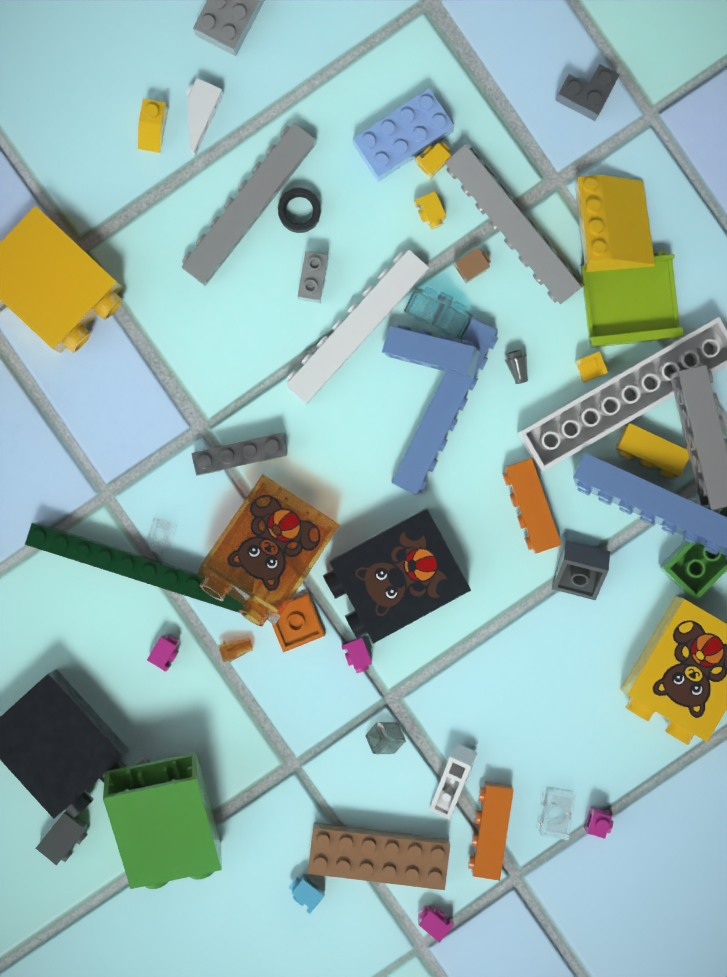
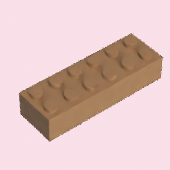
M314 823L307 874L445 890L450 841L445 838Z

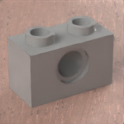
M305 251L297 296L298 300L321 304L329 260L328 255Z

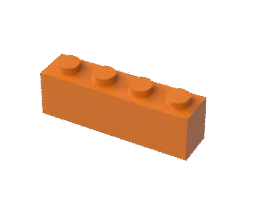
M532 458L504 467L505 472L502 473L506 486L510 485L513 494L509 495L513 507H518L520 515L517 516L520 528H525L528 537H525L524 540L528 550H532L534 554L562 545Z
M485 782L484 788L480 787L478 801H482L481 810H477L475 816V824H478L477 833L473 832L471 846L475 847L474 856L470 855L468 869H471L473 877L500 881L514 792L511 785Z

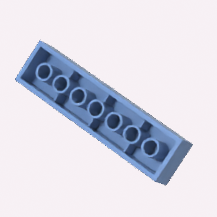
M587 453L584 454L573 476L575 486L578 487L577 490L588 496L592 493L599 497L598 500L607 505L614 503L619 506L620 511L628 515H632V513L640 515V520L650 525H653L655 522L662 526L661 529L672 535L675 532L683 535L682 539L693 545L698 542L704 545V549L712 554L717 555L719 552L726 555L725 559L727 560V517Z

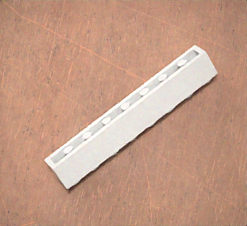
M408 250L406 253L401 251L393 260L395 265L390 270L386 268L379 275L378 279L380 282L375 287L372 285L368 287L363 293L365 298L361 303L355 302L347 311L350 315L344 321L340 319L333 326L332 330L334 332L329 338L324 336L316 345L319 349L314 354L309 353L302 360L303 367L298 372L293 370L286 378L288 381L286 387L306 405L428 272L429 267L412 251Z

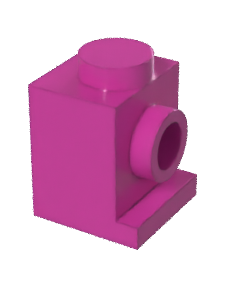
M170 634L167 637L162 635L148 656L147 661L167 672L171 667L167 664L168 661L172 663L179 653L176 648L180 640Z
M363 637L341 644L342 650H348L347 653H344L349 666L353 665L356 673L369 669L368 665L372 664V660Z
M590 807L584 826L587 834L605 839L607 833L610 834L613 828L614 821L611 820L613 814Z
M424 905L417 915L419 917L417 919L418 925L439 943L454 926L453 919L449 916L446 920L444 912L437 907L433 909L431 906Z

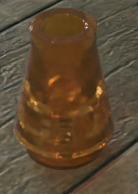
M250 638L223 641V644L218 645L223 663L227 661L230 663L244 654L253 651Z

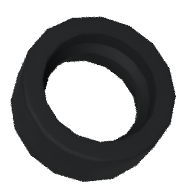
M301 187L292 188L285 192L279 200L277 207L278 216L283 226L289 231L305 233L313 229L319 222L321 216L320 202L310 190ZM297 197L306 198L313 207L312 217L302 224L293 223L286 215L287 204L290 200Z

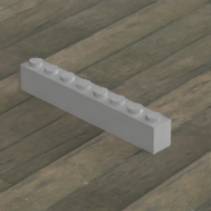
M293 123L291 127L286 126L280 134L281 140L277 145L272 144L267 150V158L263 163L258 162L252 170L253 175L249 181L245 179L238 188L239 193L235 199L231 197L224 206V213L220 217L217 215L210 224V231L206 235L203 233L196 241L197 247L192 253L189 251L182 259L183 265L181 268L204 287L315 147L316 139L296 123Z
M465 144L445 162L448 166L446 170L453 179L457 178L462 183V191L468 197L472 196L477 202L475 204L476 208L483 215L485 213L491 219L489 223L496 232H502L506 237L504 239L506 245L511 250L515 248L520 255L518 257L520 262L526 268L529 266L533 270L534 279L540 285L544 284L549 290L547 294L554 303L558 301L561 305L584 286L583 282L470 144Z

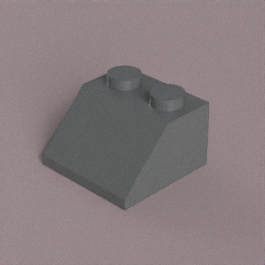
M566 540L559 557L552 590L596 601L609 571L610 551Z

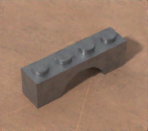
M278 433L194 452L191 455L196 476H201L242 465L285 457L287 453L283 435Z

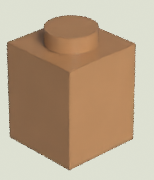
M477 247L454 263V267L465 284L489 270L491 260L484 250L480 251Z

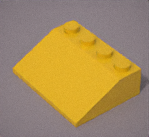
M607 175L578 176L575 193L585 271L595 272L655 266L644 182Z

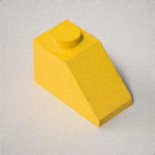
M143 98L138 123V150L154 153L161 152L169 110L165 102Z

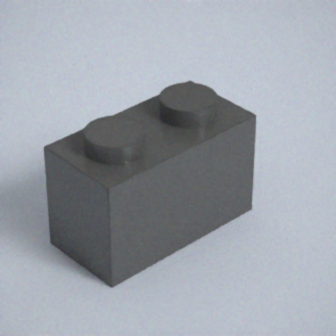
M65 811L35 849L57 866L61 860L66 862L74 851L71 850V847L75 842L80 845L88 835L85 830L89 825L78 816L72 818Z

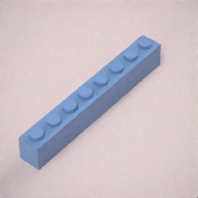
M472 318L462 340L474 343V347L480 351L473 378L445 372L391 482L392 484L414 495H417L418 491L423 492L428 482L424 478L428 471L433 472L438 462L434 458L438 450L441 452L444 450L448 439H445L448 430L453 431L458 421L454 417L458 409L463 411L468 401L465 395L468 389L473 390L478 378L475 377L478 368L483 370L488 360L485 354L488 348L493 350L498 340V337L495 336L496 329Z

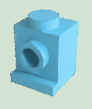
M305 874L300 879L296 877L288 887L292 890L293 899L301 906L305 904L307 906L306 912L309 914L325 895V891Z

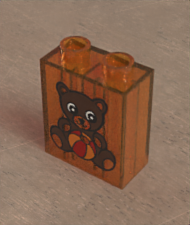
M262 474L201 563L197 575L204 580L200 587L217 600L223 601L228 594L242 603L243 606L239 610L240 614L253 624L262 627L268 620L275 625L340 524Z

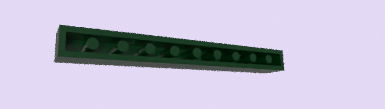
M38 522L31 523L25 542L27 546L241 614L247 612L253 593L251 590Z

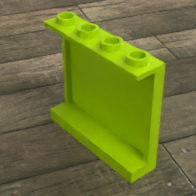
M668 251L654 253L655 266L595 272H586L585 264L580 267L584 284L583 295L589 348L678 339L684 336L683 327H680L672 261L675 258V254L668 255Z

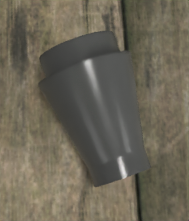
M523 349L506 353L507 359H505V362L514 378L515 384L528 382L527 354H524Z

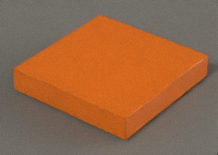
M309 593L266 610L283 653L325 636Z

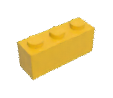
M631 423L625 424L614 448L620 451L618 455L629 460L632 457L640 460L639 465L652 470V467L661 470V475L669 479H673V476L681 477L689 459L687 449Z

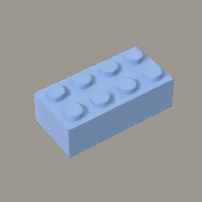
M428 88L353 138V146L377 182H379L423 153L430 145H435L453 133L455 126L430 88Z

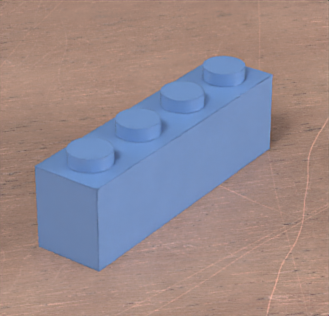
M398 325L397 328L389 326L382 353L389 358L473 378L480 351L474 347L475 344L466 340H462L461 343L454 342L453 338L445 335H440V338L433 337L432 333L419 330L417 333L404 325Z

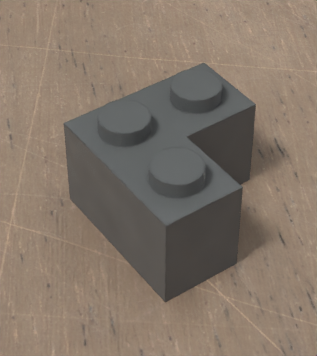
M599 64L589 84L568 74L555 101L596 121L620 74Z

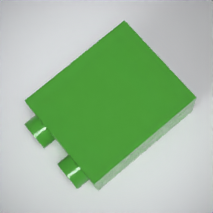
M197 752L105 771L103 801L130 889L144 886L148 889H158L165 886L169 881L187 877L201 880L211 876L216 871L222 870L221 839Z

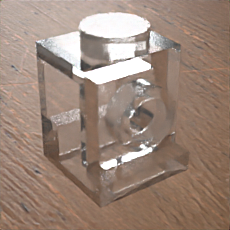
M153 517L146 544L150 545L149 549L163 553V549L169 550L177 523ZM159 531L164 534L162 540L156 538V533Z

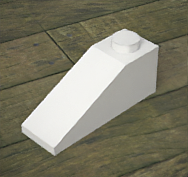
M196 78L194 84L191 83L186 93V96H188L189 150L194 156L199 151L224 95L221 88Z
M457 743L429 809L430 811L450 820L477 758V752Z

